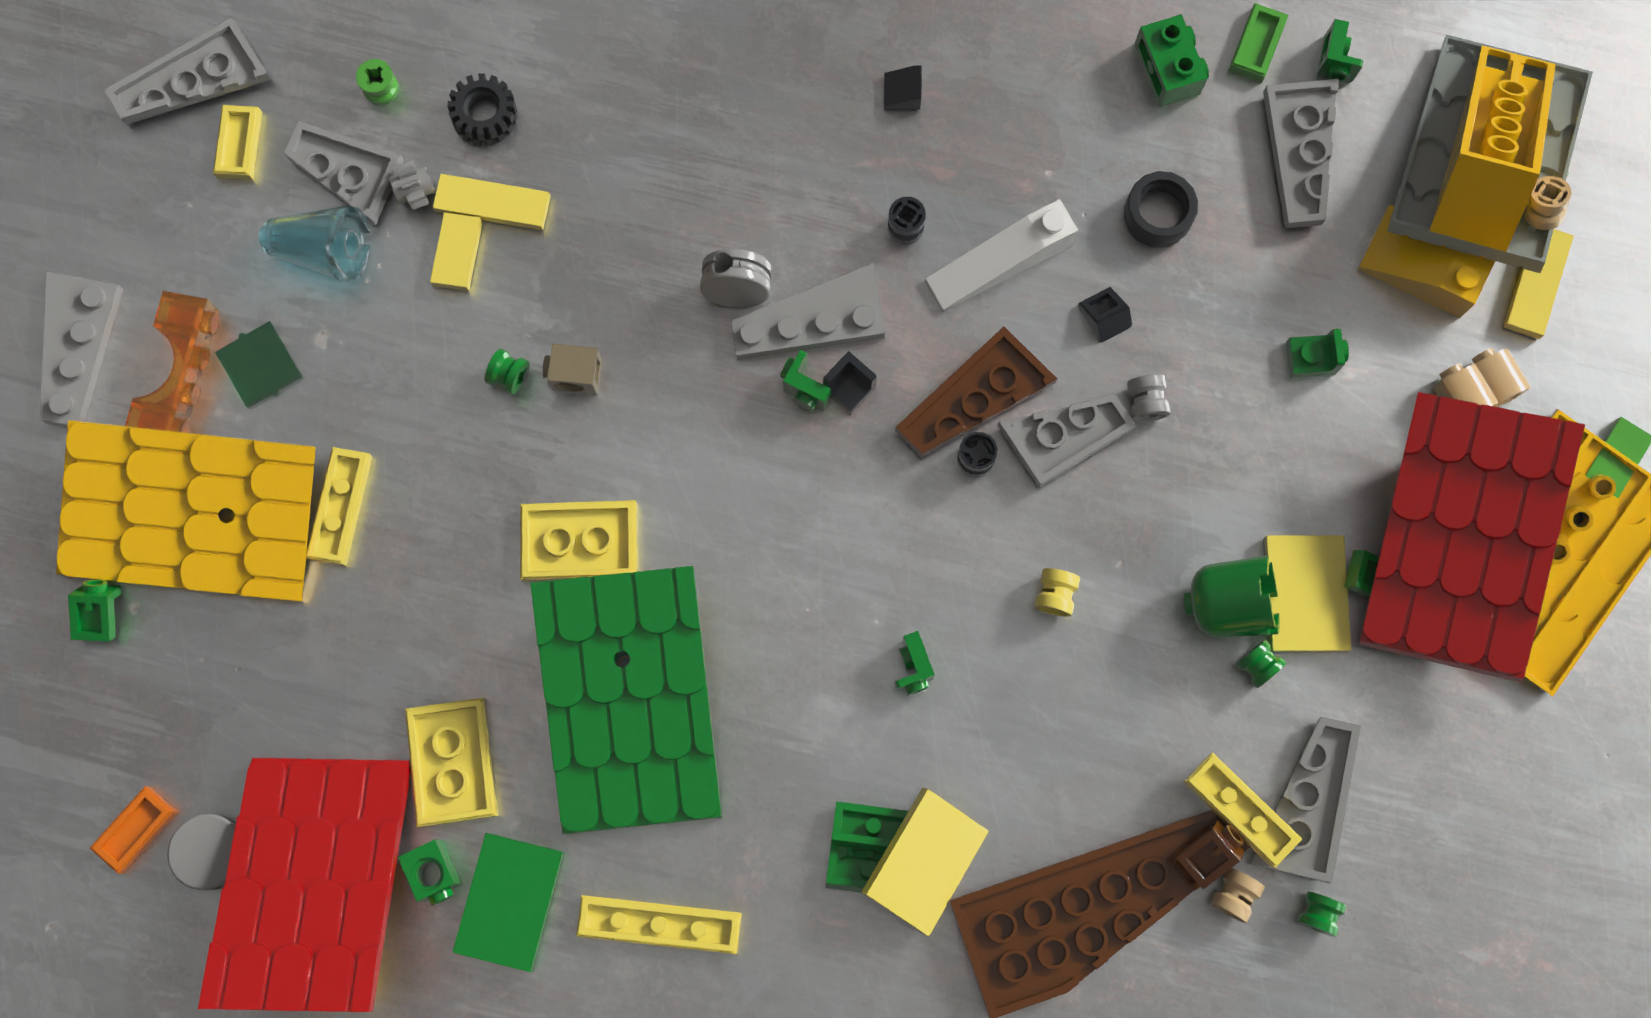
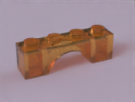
M163 291L153 327L169 340L174 355L173 367L167 380L157 390L148 395L132 399L125 426L191 433V422L189 420L193 406H196L200 400L201 387L199 384L203 370H206L210 364L211 352L209 347L212 336L219 330L220 315L219 310L206 298Z

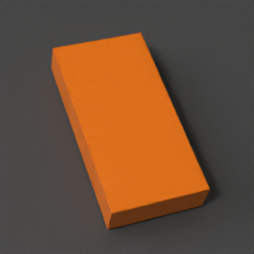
M144 786L92 844L90 849L117 874H124L176 816L178 811L151 787Z

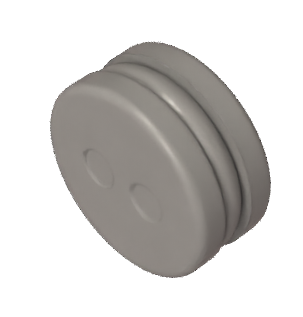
M722 249L714 251L703 259L700 291L709 301L726 307L747 308L760 305L770 295L771 264L763 256L748 250Z
M202 814L182 823L172 835L167 853L169 867L175 878L183 885L192 889H222L225 885L236 821L226 816Z

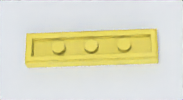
M581 895L576 936L737 954L742 913Z

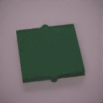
M270 321L247 334L240 333L239 339L215 352L247 408L270 395L277 396L280 389L303 377Z

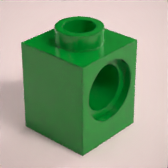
M434 839L398 857L416 902H426L429 900L431 906L453 897L452 889L462 885L443 840ZM431 863H435L440 869V878L433 886H429L423 878L425 868Z

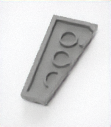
M230 17L104 89V92L120 119L127 125L272 79L234 19Z
M1339 79L1266 85L1263 91L1285 228L1322 225L1326 220L1330 180L1328 172L1333 148L1331 140L1336 116L1335 98Z
M871 263L732 319L731 324L737 360L885 338L874 264Z
M46 271L40 398L41 421L47 424L67 427L68 420H86L124 290L118 284Z
M1325 717L1318 719L1275 809V813L1302 840L1276 868H1271L1256 852L1249 865L1329 884L1332 883L1361 725Z

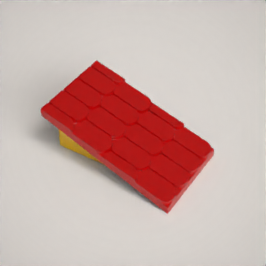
M1418 392L1359 645L1522 683L1541 613L1585 424Z
M251 759V764L247 770L240 814L236 819L226 880L221 891L213 939L209 944L198 1009L326 1012L373 1011L411 776L410 760Z

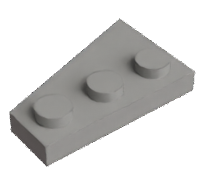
M297 121L284 151L285 156L375 226L392 189L390 177L398 175L396 165L404 161L400 154L301 121Z
M1116 394L1071 404L1070 407L1048 412L1046 410L1032 413L1031 416L1014 420L1010 418L998 422V427L1039 488L1134 430L1137 426Z

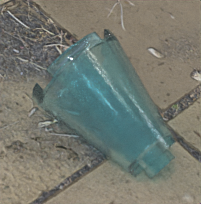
M340 206L270 218L259 231V242L267 255L339 281H350V279L361 277L370 255V245H364V233H370L369 224L365 214L357 207Z

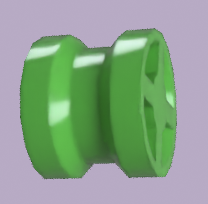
M380 59L367 60L356 71L357 84L370 103L385 105L396 98L399 92V84L393 75L391 67L385 61ZM381 77L382 80H375L373 78Z

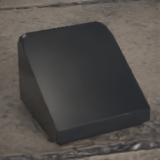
M914 65L884 73V109H920L922 65Z
M1111 287L1078 303L1088 324L1101 342L1116 336L1132 326L1130 307Z

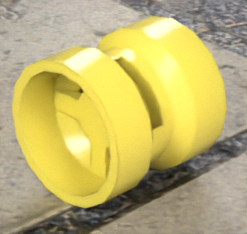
M1044 568L1040 578V582L1043 585L1042 591L1036 596L1034 608L1056 616L1071 617L1074 603L1071 599L1073 592L1078 590L1080 577L1067 571Z

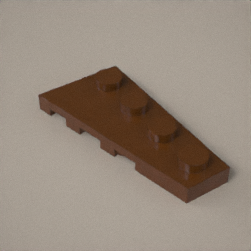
M1002 327L895 427V432L922 458L1055 384L1058 378L1008 329Z

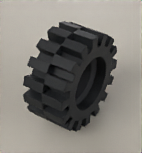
M478 73L479 80L474 81L472 75L466 77L468 84L464 85L459 81L456 84L458 92L451 90L449 94L451 101H448L447 104L449 115L455 131L458 135H462L464 141L469 143L473 139L476 146H481V141H486L487 146L493 145L492 139L497 138L501 142L505 139V132L510 135L513 131L512 123L516 124L517 121L515 100L511 89L508 90V86L503 80L499 83L496 76L491 75L488 81L485 73ZM486 99L495 103L497 111L490 119L477 121L469 115L470 107L478 100Z

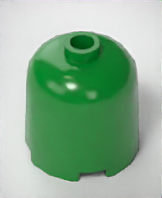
M1269 556L1203 566L1195 573L1192 579L1191 592L1184 593V606L1187 616L1194 615L1198 628L1211 637L1228 638L1277 635L1280 631L1279 613L1273 614L1270 598L1278 597L1273 564L1269 562Z

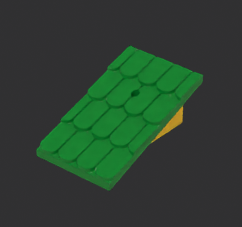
M685 566L530 583L562 834L722 818L694 567ZM630 658L627 666L619 667L624 659Z

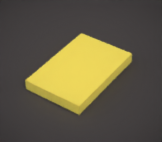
M636 500L520 504V580L522 582L553 581L638 571Z
M1267 535L1264 537L1265 556H1269V562L1273 564L1278 597H1270L1273 614L1279 613L1280 615L1279 634L1269 635L1271 652L1351 651L1348 588L1344 587L1347 578L1344 535Z
M482 697L405 709L416 827L422 828L498 816L486 699Z
M922 788L861 893L922 934L929 936L989 831L931 790Z

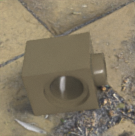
M552 344L551 355H545L543 378H547L553 391L598 395L602 357L598 348Z

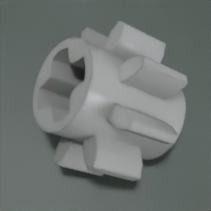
M413 160L396 165L398 175L390 177V183L399 204L408 202L412 210L428 205L427 195L434 193L435 188L426 166L417 168Z

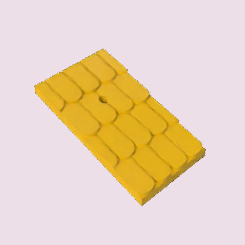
M1556 409L1551 415V418L1576 422L1559 409ZM1584 428L1541 613L1525 673L1526 678L1552 697L1651 555V474L1586 428ZM1602 448H1605L1634 471L1619 498L1614 496L1616 483L1612 478L1603 474H1597L1591 478L1585 476ZM1582 512L1584 515L1583 521L1580 524H1574V515Z
M68 420L56 574L123 583L238 594L241 596L302 601L316 447ZM223 508H229L233 511V516L229 520H222L218 517L219 511Z

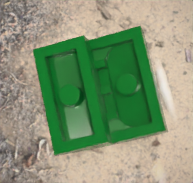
M836 801L825 888L861 893L908 811Z

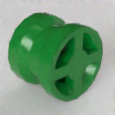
M498 349L487 366L484 381L491 386H503L507 393L515 395L526 380L530 363L524 358L514 359L510 357L508 351Z
M1265 639L1235 665L1241 671H1247L1252 677L1251 683L1256 688H1259L1278 673L1287 662L1282 657H1276L1271 652V645Z
M1307 891L1305 897L1307 907L1305 912L1299 914L1297 923L1322 934L1337 937L1339 932L1337 921L1339 916L1345 914L1347 906L1332 898Z

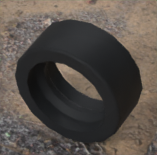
M1156 171L1144 175L1134 184L1124 205V220L1131 234L1137 240L1149 246L1157 247L1175 244L1185 237L1198 214V198L1194 188L1185 178L1173 172ZM1151 191H1164L1173 195L1182 206L1180 221L1170 228H1159L1149 224L1139 211V203L1142 197Z

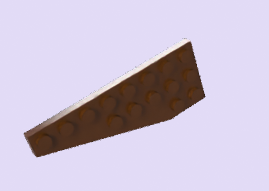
M1212 810L949 900L989 1018H997L1068 993L1095 969L1097 970L1106 963L1110 957L1125 945L1131 943L1175 908L1179 902L1194 890L1200 888L1199 884L1176 857L1178 853L1208 831L1211 824L1219 819L1224 826H1227V824ZM1245 842L1242 845L1245 851L1250 848Z

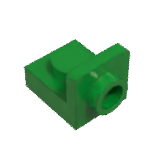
M1334 19L1323 39L1317 75L1325 76L1329 80L1339 79V83L1353 82L1362 69V59L1347 56L1352 40L1351 37H1347L1349 22Z
M1332 329L1327 335L1289 337L1286 341L1290 378L1336 375L1349 358L1348 342L1342 340L1341 329Z
M100 579L88 580L68 595L71 640L110 642L116 637L114 599L122 594L120 585H108L106 580Z
M919 631L904 635V647L898 648L906 671L913 668L915 673L895 681L896 691L906 690L907 696L928 689V681L933 680L935 676Z

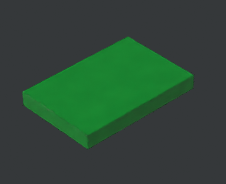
M485 833L452 953L533 972L564 852Z

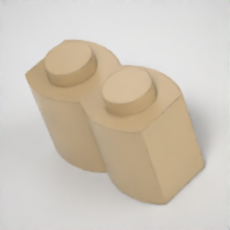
M1493 348L1487 349L1472 358L1474 364L1463 368L1459 363L1444 370L1439 374L1441 380L1433 387L1438 397L1442 396L1499 407L1512 401L1531 388L1507 348L1496 353Z

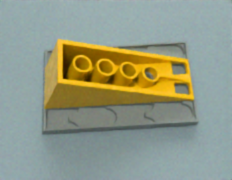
M1446 35L1437 59L1387 232L1402 236L1408 235L1409 238L1438 246L1444 245L1449 249L1478 257L1484 256L1485 259L1518 268L1521 266L1523 269L1541 273L1546 261L1553 229L1539 230L1529 225L1524 215L1525 208L1538 179L1545 176H1555L1566 181L1593 71Z

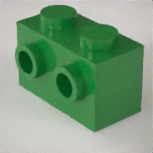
M1182 14L1141 26L1134 44L1159 106L1162 107L1200 95L1209 78V69L1205 59L1200 58L1197 53L1194 31L1191 26H1186Z

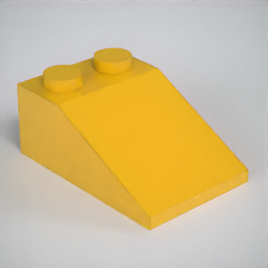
M1389 205L1361 260L1358 270L1460 319L1476 304L1495 261L1485 259L1484 256L1478 257L1449 249L1444 245L1438 246L1409 238L1408 235L1402 236L1387 232L1394 209L1393 205Z

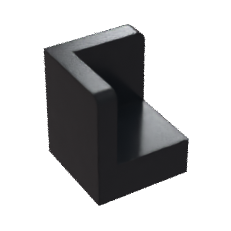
M849 351L823 378V385L831 388V398L850 415L876 389L877 382L876 374Z

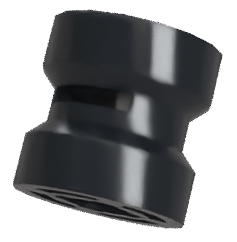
M901 197L891 204L888 214V233L896 243L910 245L922 237L926 219V210L923 204L913 197Z
M973 432L964 437L957 453L959 469L965 475L975 478L989 473L995 463L998 452L995 440L984 432Z

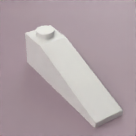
M1059 199L1025 216L925 278V282L942 312L1072 247L1078 233V228Z

